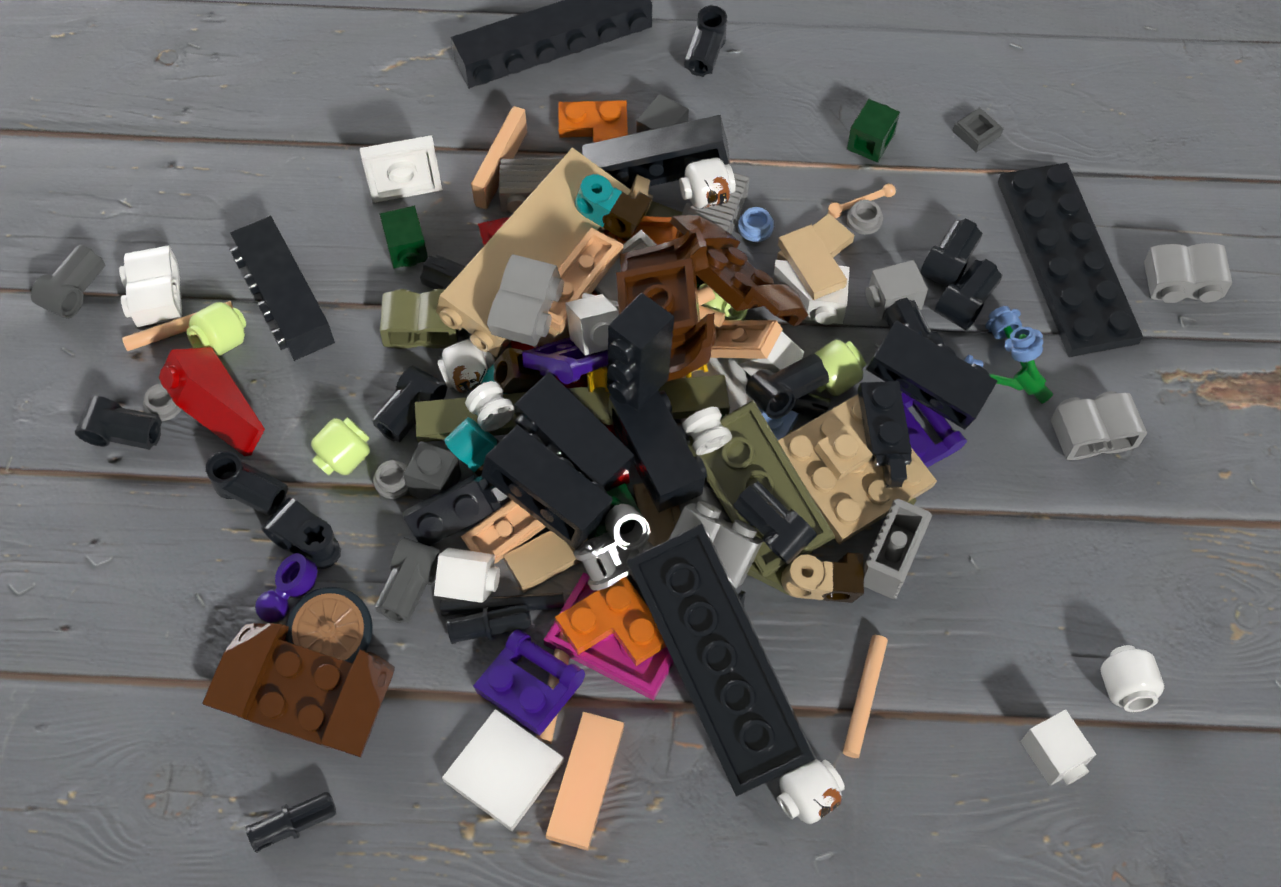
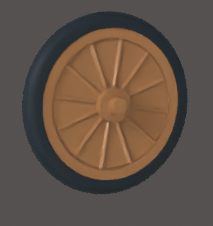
M340 587L319 588L306 594L293 607L286 624L289 627L286 641L353 663L359 650L366 652L369 647L373 631L371 614L363 600L355 593Z

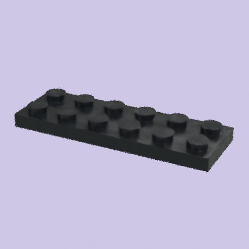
M1068 163L1000 174L998 185L1068 357L1138 345L1143 338L1142 332Z
M700 524L627 560L736 797L815 760L816 757L705 525Z

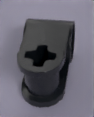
M287 498L261 527L263 533L273 543L293 554H302L313 561L317 569L329 568L340 558L341 548L339 542L334 538L332 527L293 498Z

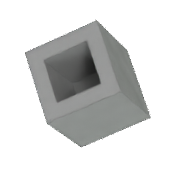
M911 260L873 270L869 286L866 287V298L869 306L876 309L880 320H885L886 308L892 306L895 301L908 298L911 301L915 300L919 310H922L928 288L915 261Z

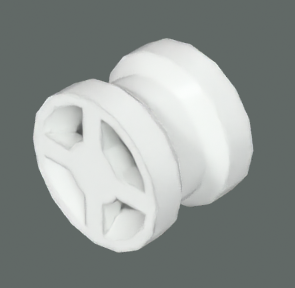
M493 381L476 387L467 396L465 401L467 409L472 414L478 416L477 422L481 429L488 432L504 426L515 413L513 403L509 399L503 398V389L497 382Z
M717 407L700 410L689 416L682 423L685 433L691 435L694 440L692 447L697 455L713 452L732 439L730 430L723 427L720 422L722 414Z

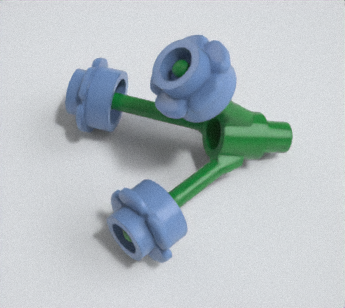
M1008 306L999 307L989 314V320L985 327L989 332H992L995 339L1007 338L1005 349L1011 352L1014 360L1020 362L1022 368L1013 378L990 373L989 375L998 381L996 384L1009 386L1019 391L1023 389L1028 395L1033 394L1043 404L1053 396V393L1045 385L1046 379L1039 373L1034 361L1043 351V334L1031 327H1022L1019 319L1021 313L1018 309L1010 310ZM971 355L966 356L965 362L983 367V361L973 359Z

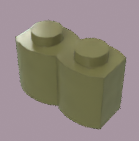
M397 289L384 293L382 296L380 322L383 346L398 349L418 346L443 349L458 343L459 330L448 327L436 313L439 297L444 289H435L421 294L407 289Z

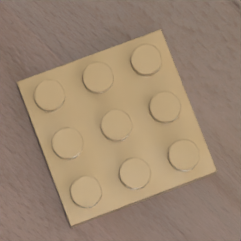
M858 394L778 440L833 531L835 540L839 545L887 516L893 500L901 499L909 502L911 499L931 489L937 482L913 449L911 454L912 462L910 465H906L907 480H904L902 487L886 488L882 466H874L873 461H868L839 480L836 479L814 448L817 442L847 424H850L866 445Z

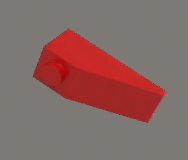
M213 348L171 350L160 371L159 379L175 405L243 456H251L265 428Z

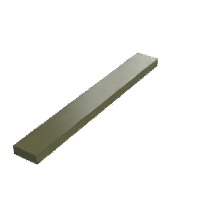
M725 374L670 380L659 389V392L664 390L668 395L672 405L671 415L674 419L688 418L692 414L709 407L719 408L722 415H728L730 412ZM588 387L567 388L605 426L613 425L608 415L609 396L611 394L606 392L604 387L595 388L590 393L588 392ZM527 392L503 394V398L509 399L515 406V403ZM466 398L415 402L417 441L419 443L420 441L444 440L467 417L477 422L478 416L472 414L467 409L465 404ZM515 413L508 423L489 433L493 436L507 435L517 426L515 423L517 418Z

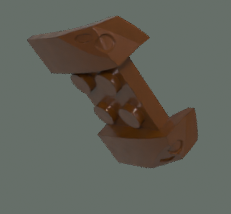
M699 215L672 216L670 223L682 234H686L691 229H700L707 244L706 253L709 267L697 271L696 275L736 311L764 306L774 316L788 322L792 326H798L809 315L798 292L789 285L773 284L774 280L770 275L755 269L747 261L748 257L741 250L737 249L740 241L733 235Z
M699 228L691 229L683 236L663 244L620 254L621 272H616L619 314L642 292L674 316L668 381L682 378L707 364L711 357V348L715 344V313L707 314L700 320L696 272L709 267L706 253L707 244Z
M245 624L224 651L202 704L252 723L361 758L392 679L395 666L371 651L359 650L354 662L350 663L286 642V635L289 627L283 624Z

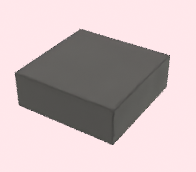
M979 107L956 122L953 132L971 149L978 152L1001 137L1003 127Z

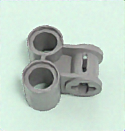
M620 504L610 509L605 518L607 533L583 542L577 550H574L575 558L582 561L590 577L588 585L592 590L608 588L629 574L635 580L627 560L654 548L653 544L647 541L650 534L648 522L631 505ZM629 519L635 520V526L632 531L627 534H619V528L623 522ZM597 558H598V560H599V562H600V564H601V567H599V565H598V563H597V561H596Z

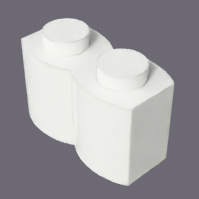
M170 245L126 253L124 266L119 268L122 284L126 288V295L121 296V304L125 316L132 317L137 327L181 318L182 301L179 290V268Z

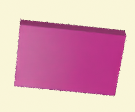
M583 572L560 613L597 591L590 589L588 585L590 577L588 574ZM555 621L544 638L545 646L553 650L560 649L564 651L571 659L653 701L674 664L667 647L635 666L614 634L609 635L577 655L570 643L559 638L561 630Z

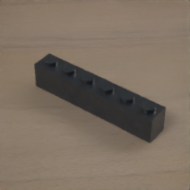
M562 0L452 36L454 61L468 88L486 84L490 81L651 28L652 2L651 0Z

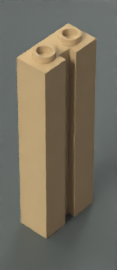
M572 148L442 292L439 297L436 313L448 327L458 330L464 328L472 334L470 336L471 342L479 350L490 352L497 358L511 340L492 335L487 326V321L511 255L514 254L557 265L559 269L591 227L601 233L606 230L584 217L575 207V199L582 180L591 174H598L608 179L612 187L619 189L627 195L630 194L631 190Z

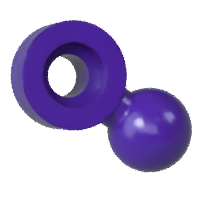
M296 553L288 556L277 569L275 575L276 589L262 593L256 601L255 610L258 617L267 623L281 621L287 615L289 597H300L310 591L315 585L317 577L316 564L302 554Z

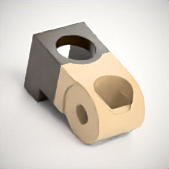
M847 552L837 562H822L812 555H800L782 572V586L789 595L796 598L853 603L864 594L863 554Z

